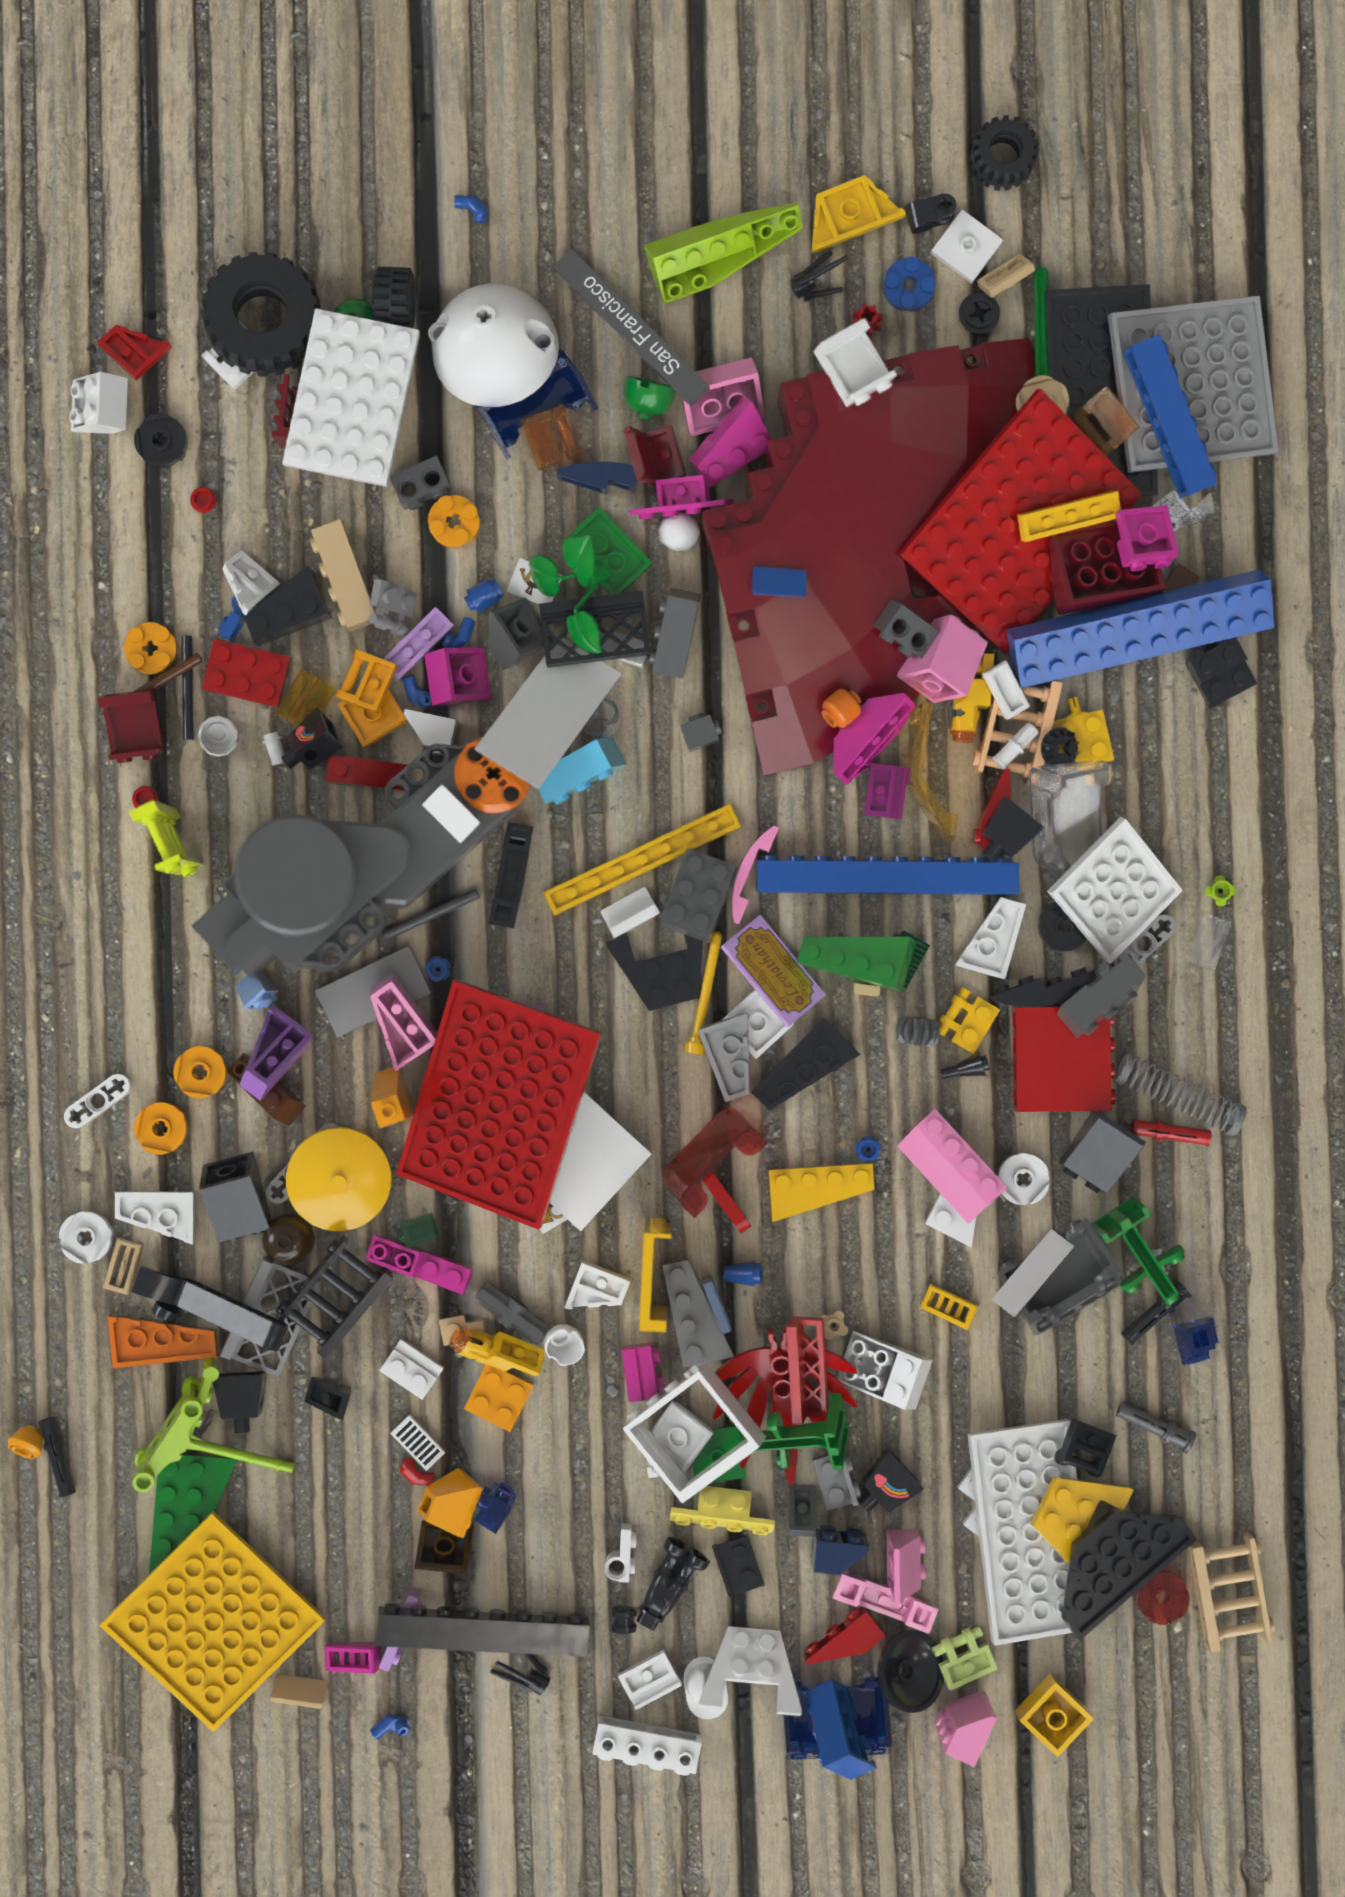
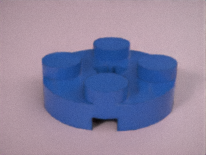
M914 256L898 260L892 264L884 279V295L886 300L895 309L901 311L903 309L914 312L924 308L932 299L936 287L935 276L931 268ZM912 279L915 282V290L910 291V288L908 291L903 288L905 285L904 280Z

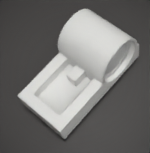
M621 1523L620 1550L610 1552L605 1562L606 1575L610 1579L619 1582H629L630 1574H635V1558H630L631 1548H636L637 1532H631L632 1524ZM614 1560H619L624 1564V1567L616 1571L610 1567V1563Z

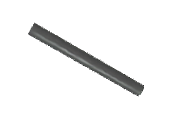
M477 889L471 890L382 931V935L385 941L451 912L479 899Z

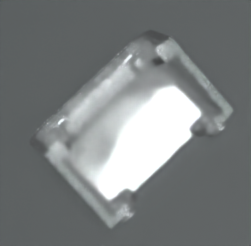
M1098 760L1041 765L1030 769V815L1045 827L1032 839V852L1037 865L1061 877L1103 835L1100 787L1108 786L1113 777L1111 763Z

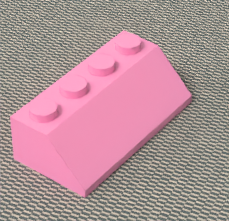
M936 1109L925 1117L898 1145L899 1149L968 1224L1007 1190V1186Z

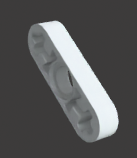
M122 1073L109 1077L66 1109L64 1113L66 1124L72 1128H80L87 1125L131 1092L133 1087L131 1078ZM116 1079L118 1081L124 1080L125 1084L122 1086L124 1089L123 1092L121 1090H116L112 1094H109V1092L104 1089L105 1086L107 1090H111L113 1087H115ZM96 1093L102 1094L105 1098V1104L102 1108H96L92 1104V1097ZM86 1107L90 1110L81 1115V1122L79 1120H72L74 1116L73 1110L78 1112Z

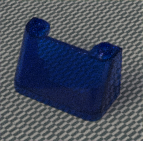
M878 1677L865 1678V1683L859 1686L846 1687L858 1719L854 1720L859 1735H865L867 1744L863 1745L867 1756L889 1754L892 1749L889 1703L882 1694ZM794 1682L802 1714L801 1716L783 1714L785 1758L787 1760L819 1759V1748L812 1731L814 1727L813 1721L807 1709L808 1699L806 1691L810 1689L802 1686V1682Z

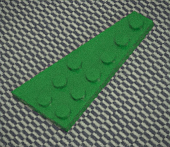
M182 1453L179 1461L166 1465L157 1475L149 1574L212 1511L216 1512L238 1460L217 1455Z

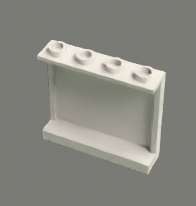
M585 1090L550 1200V1204L580 1231L652 1154L645 1145L643 1146L596 1103Z

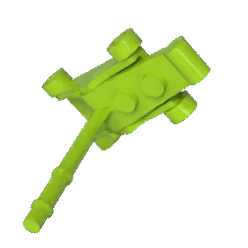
M210 1357L203 1362V1376L201 1379L196 1376H189L183 1381V1395L149 1446L140 1447L136 1451L135 1464L137 1471L133 1476V1487L141 1493L150 1491L154 1486V1478L166 1465L179 1461L182 1453L187 1449L204 1451L292 1473L294 1463L282 1460V1458L277 1459L257 1454L254 1451L249 1452L205 1441L193 1434L195 1427H200L202 1423L204 1403L208 1404L212 1397L213 1388H210L211 1384L219 1377V1362L217 1359Z

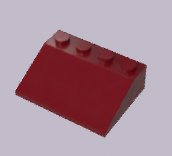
M1117 520L1106 521L1049 536L1052 591L1059 615L1086 611L1161 593L1166 589L1161 568H1155L1154 564L1146 565L1145 569L1139 571H1131L1130 567L1122 568L1117 542L1121 539Z

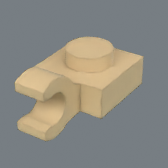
M466 1314L439 1319L444 1346L461 1343L459 1339L466 1329L485 1331L487 1328L485 1318L467 1321Z

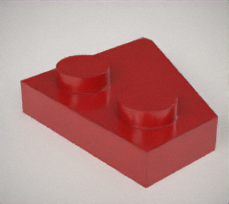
M115 325L97 341L98 346L135 381L172 348L168 341L163 340L161 342L149 338L147 334L131 332L128 328Z

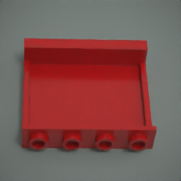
M1012 1007L1014 1111H1112V1105L1116 1103L1115 1089L1111 1088V1079L1115 1078V1064L1111 1063V1053L1115 1051V1040L1110 1035V1027L1114 1026V1016L1109 1020L1103 1018L1097 1023L1099 1027L1087 1036L1084 1033L1079 1038H1076L1057 1016L1060 1007Z

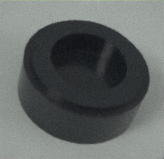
M157 1300L152 1307V1312L157 1317L169 1322L175 1321L180 1312L176 1306Z

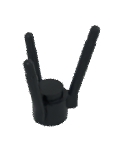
M828 251L802 272L794 275V278L789 281L796 298L800 299L803 297L806 302L812 298L842 292V287L812 292L816 288L813 280L848 259L847 256H843L810 274L811 271L833 255L832 251Z
M532 1654L524 1655L537 1669L531 1668L526 1675L500 1661H496L495 1665L515 1677L494 1669L490 1670L492 1675L523 1687L531 1693L535 1692L539 1696L545 1691L551 1680V1677L545 1674L548 1668L540 1664Z

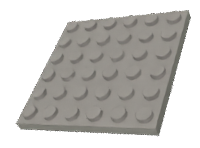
M1260 296L1116 312L1108 315L1128 473L1167 468L1123 351L1159 334L1168 346V356L1171 364L1177 369V380L1181 390L1187 395V406L1197 421V432L1200 439L1206 445V455L1209 463L1279 453Z

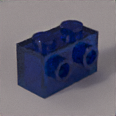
M494 1481L491 1488L486 1486L481 1493L480 1500L476 1504L478 1509L474 1521L496 1534L513 1508L516 1495L513 1493L514 1490L503 1482L498 1484Z

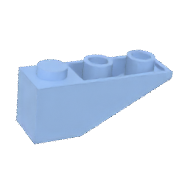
M262 971L253 979L246 975L235 986L242 1004L247 1010L269 1008L278 999L275 995L280 991Z

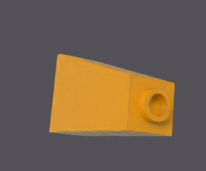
M394 1067L374 1073L371 1104L379 1128L405 1120L414 1115L415 1110L401 1068L395 1071Z

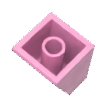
M954 615L936 618L931 623V626L940 633L922 659L915 655H912L911 658L908 657L897 674L898 678L933 703L967 696L988 643L980 637L977 631L968 628Z

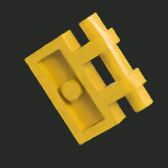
M962 987L958 995L953 996L951 1000L952 1005L946 1015H942L939 1020L940 1035L945 1036L949 1028L952 1029L955 1033L950 1041L974 1054L1000 1009L978 996L971 1005L966 1001L971 992ZM962 1008L967 1013L959 1025L954 1020Z

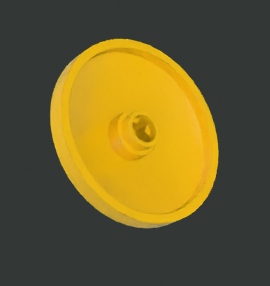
M349 1127L325 1128L308 1136L293 1152L286 1172L287 1193L295 1210L310 1224L329 1231L352 1230L372 1220L385 1205L391 1189L390 1164L382 1147L366 1133Z

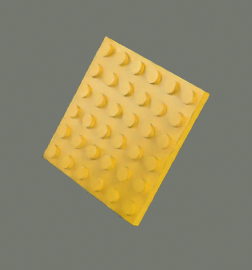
M212 1511L101 1622L100 1627L214 1732L325 1621L326 1617L222 1518Z

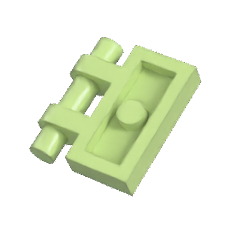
M980 1626L971 1630L966 1628L961 1631L960 1635L951 1639L946 1637L940 1640V1644L932 1647L936 1657L944 1653L946 1654L948 1660L939 1663V1667L946 1685L951 1691L997 1670L988 1644L983 1643L977 1646L975 1639L983 1636ZM966 1644L968 1651L956 1655L954 1649Z

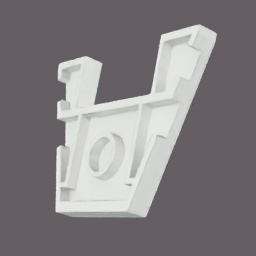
M728 1626L699 1699L698 1707L722 1709L724 1681L777 1685V1714L801 1716L802 1709L781 1632Z

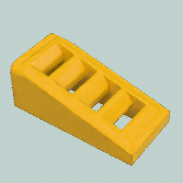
M930 1284L920 1308L968 1330L980 1305ZM935 1293H938L940 1296L934 1308L930 1304ZM946 1297L950 1300L947 1304L945 1311L943 1312L940 1310V1308ZM957 1302L959 1306L955 1315H950L954 1303ZM964 1307H968L969 1310L965 1319H960Z

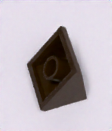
M422 1520L415 1569L467 1574L471 1564L474 1525H470L466 1530L464 1538Z

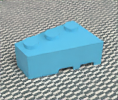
M613 737L596 739L560 759L538 790L545 803L555 802L558 805L568 800L570 793L576 790L580 793L590 788L592 782L613 775V771L627 764Z

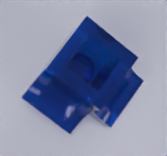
M1208 1316L1173 1326L1183 1365L1210 1359L1209 1350L1215 1349V1344L1219 1343L1213 1317Z

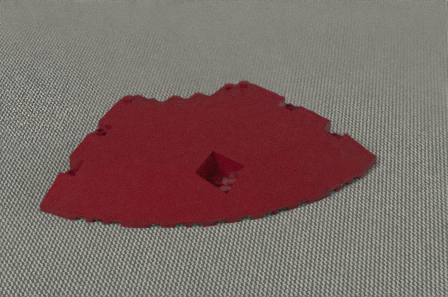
M1029 338L983 342L981 345L961 350L959 345L909 353L908 355L888 360L881 358L889 373L897 366L902 367L904 372L896 375L891 381L893 385L880 394L877 390L869 394L871 398L859 406L855 403L848 407L845 406L825 370L808 373L806 377L780 383L777 404L785 437L767 441L764 456L767 468L748 473L745 488L748 500L702 511L701 527L707 551H712L725 603L763 776L812 765L834 753V738L837 736L840 727H832L825 721L822 716V704L836 690L854 691L861 699L860 706L870 698L904 693L913 701L920 695L918 691L897 677L899 670L908 659L906 655L897 650L900 645L895 641L892 644L886 642L878 636L881 631L873 626L891 599L904 605L929 625L936 618L954 615L968 628L977 630L931 584L925 581L898 552L1017 413L1016 397L1018 393H1020L1023 385L1029 379L1036 377L1035 361ZM969 356L975 357L976 363L970 364L967 358ZM753 567L806 570V597L751 594ZM898 619L893 623V629L897 627ZM742 621L747 622L749 628L743 631L739 628V623ZM917 633L912 637V643L916 640ZM760 702L766 705V710L763 712L758 711L756 705Z

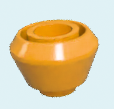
M31 1425L20 1427L8 1438L9 1449L17 1455L29 1459L40 1456L43 1444V1437L40 1435L41 1431Z

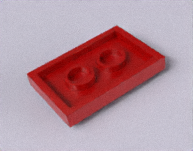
M214 639L202 690L279 708L291 658Z

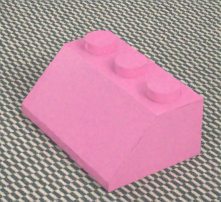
M752 357L696 371L709 385L710 390L691 407L681 398L690 437L715 431L722 423L723 417L728 415L738 404L737 401L742 395L752 401L761 419L766 418L759 375Z
M979 1691L947 1703L944 1710H940L935 1719L936 1729L945 1754L975 1767L997 1720L985 1692Z

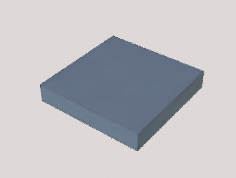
M710 1275L703 1277L702 1285L722 1334L731 1331V1324L713 1277Z

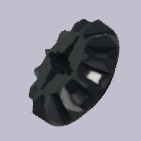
M973 293L967 296L962 301L958 311L959 322L962 323L965 331H970L974 335L987 334L996 327L1000 318V308L997 301L986 293ZM975 307L980 312H987L983 315L982 322L979 321L978 317H971L975 313Z
M1054 728L1047 732L1041 743V754L1048 766L1060 770L1068 769L1071 764L1076 763V756L1080 754L1078 751V744L1080 742L1076 740L1075 733L1070 732L1067 728ZM1065 743V746L1063 748L1065 753L1058 754V751L1060 749L1058 744Z

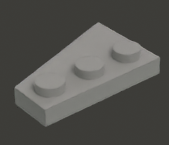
M747 1011L698 1029L725 1102L749 1095L751 1092Z

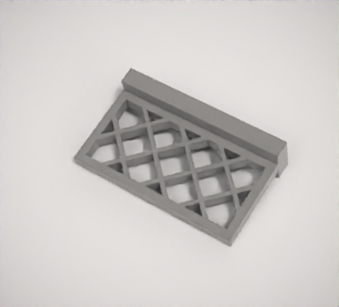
M263 1255L242 1303L255 1309L259 1307L260 1311L267 1315L274 1313L277 1307L264 1312L261 1304L262 1298L274 1293L279 1306L281 1301L277 1291L291 1286L295 1293L296 1288L294 1285L305 1281L309 1275L275 1263L269 1257ZM275 1269L286 1273L289 1282L275 1288L271 1279ZM291 1276H294L298 1279L292 1281ZM317 1280V1282L312 1287V1290H314L316 1293L321 1284V1280ZM269 1283H270V1286H271L272 1289L269 1290V1291H266V1289H267V1287H268V1285H269ZM308 1299L304 1307L301 1301L298 1303L301 1314L305 1317L312 1304ZM286 1317L285 1323L288 1324L291 1336L289 1341L281 1344L280 1349L286 1347L283 1354H281L280 1349L277 1351L280 1361L276 1369L266 1365L262 1357L274 1351L267 1349L260 1352L258 1345L255 1343L253 1344L257 1354L250 1357L238 1354L241 1345L250 1341L230 1331L223 1344L220 1356L228 1360L230 1358L279 1377L301 1327L296 1324L292 1331L290 1325L295 1324V1322L292 1320L288 1321Z

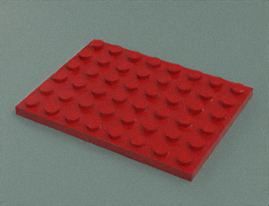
M1037 388L898 554L997 649L1007 654L1009 646L1006 629L1033 623L1054 599L1049 536L1027 542L1021 541L1018 514L1109 491H1118L1120 509L1125 510L1130 509L1141 497L1142 493L1042 389Z
M458 979L453 980L396 1175L538 1230L542 1228L602 1032Z

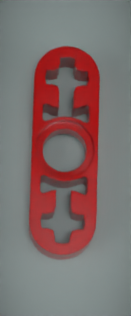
M709 1165L697 1172L739 1232L742 1234L752 1227Z

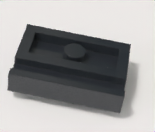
M748 1533L723 1541V1543L712 1545L729 1597L765 1585Z

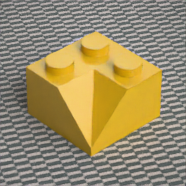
M1051 1673L1015 1710L1019 1721L1057 1757L1094 1719L1089 1709Z

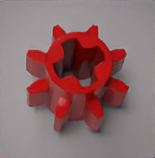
M863 303L860 311L853 310L852 317L854 320H852L851 325L865 318L870 327L866 332L869 338H872L874 331H881L882 324L879 322L883 320V314H878L876 305L872 307L866 306Z

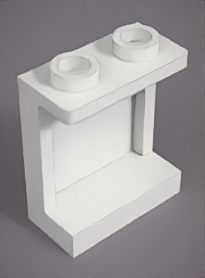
M865 318L821 342L814 351L846 407L853 403L857 406L863 404L871 398L869 394L876 390L879 394L893 385L891 381L897 375L895 370L889 373L868 338L866 332L870 327Z

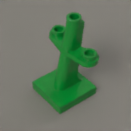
M1131 1197L1091 1223L1100 1239L1107 1244L1121 1236L1141 1266L1120 1282L1119 1285L1123 1291H1127V1293L1137 1291L1141 1287L1140 1282L1148 1277L1165 1304H1173L1180 1296L1162 1269V1266L1168 1263L1174 1265L1181 1262L1185 1258V1250L1181 1245H1177L1155 1257L1135 1226L1151 1216V1213L1145 1205Z
M831 1393L827 1419L825 1421L785 1427L780 1412H773L772 1415H768L767 1430H761L766 1438L755 1451L778 1450L776 1456L777 1466L782 1467V1469H788L791 1465L790 1449L823 1447L828 1450L832 1469L843 1470L850 1426L842 1393ZM743 1434L741 1435V1442L746 1439Z

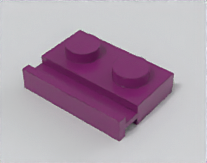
M870 763L864 815L902 819L908 767Z

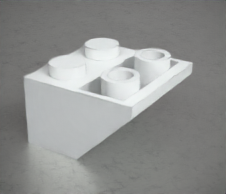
M97 372L74 379L70 390L72 396V409L69 415L71 431L112 434L126 430L128 378Z

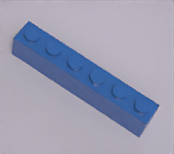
M1159 334L1123 351V354L1179 499L1217 484L1216 471L1213 465L1209 463L1206 455V445L1200 439L1197 432V421L1187 406V395L1181 390L1177 380V369L1170 362L1168 346Z

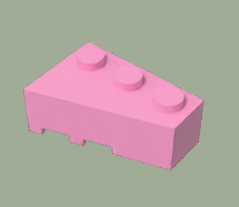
M393 972L371 986L370 997L379 1025L382 1028L394 1070L397 1071L433 1047L438 1032Z

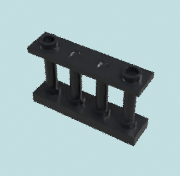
M344 1234L339 1240L335 1238L326 1249L328 1254L289 1300L284 1299L276 1309V1319L283 1322L288 1317L317 1339V1353L324 1359L330 1355L393 1279L392 1272L386 1267H383L380 1271H373L346 1250L348 1237ZM337 1256L368 1279V1286L363 1292L355 1290L328 1269ZM320 1277L351 1299L350 1303L352 1305L346 1312L338 1310L311 1289ZM303 1297L334 1319L333 1323L335 1325L329 1332L321 1330L294 1309Z

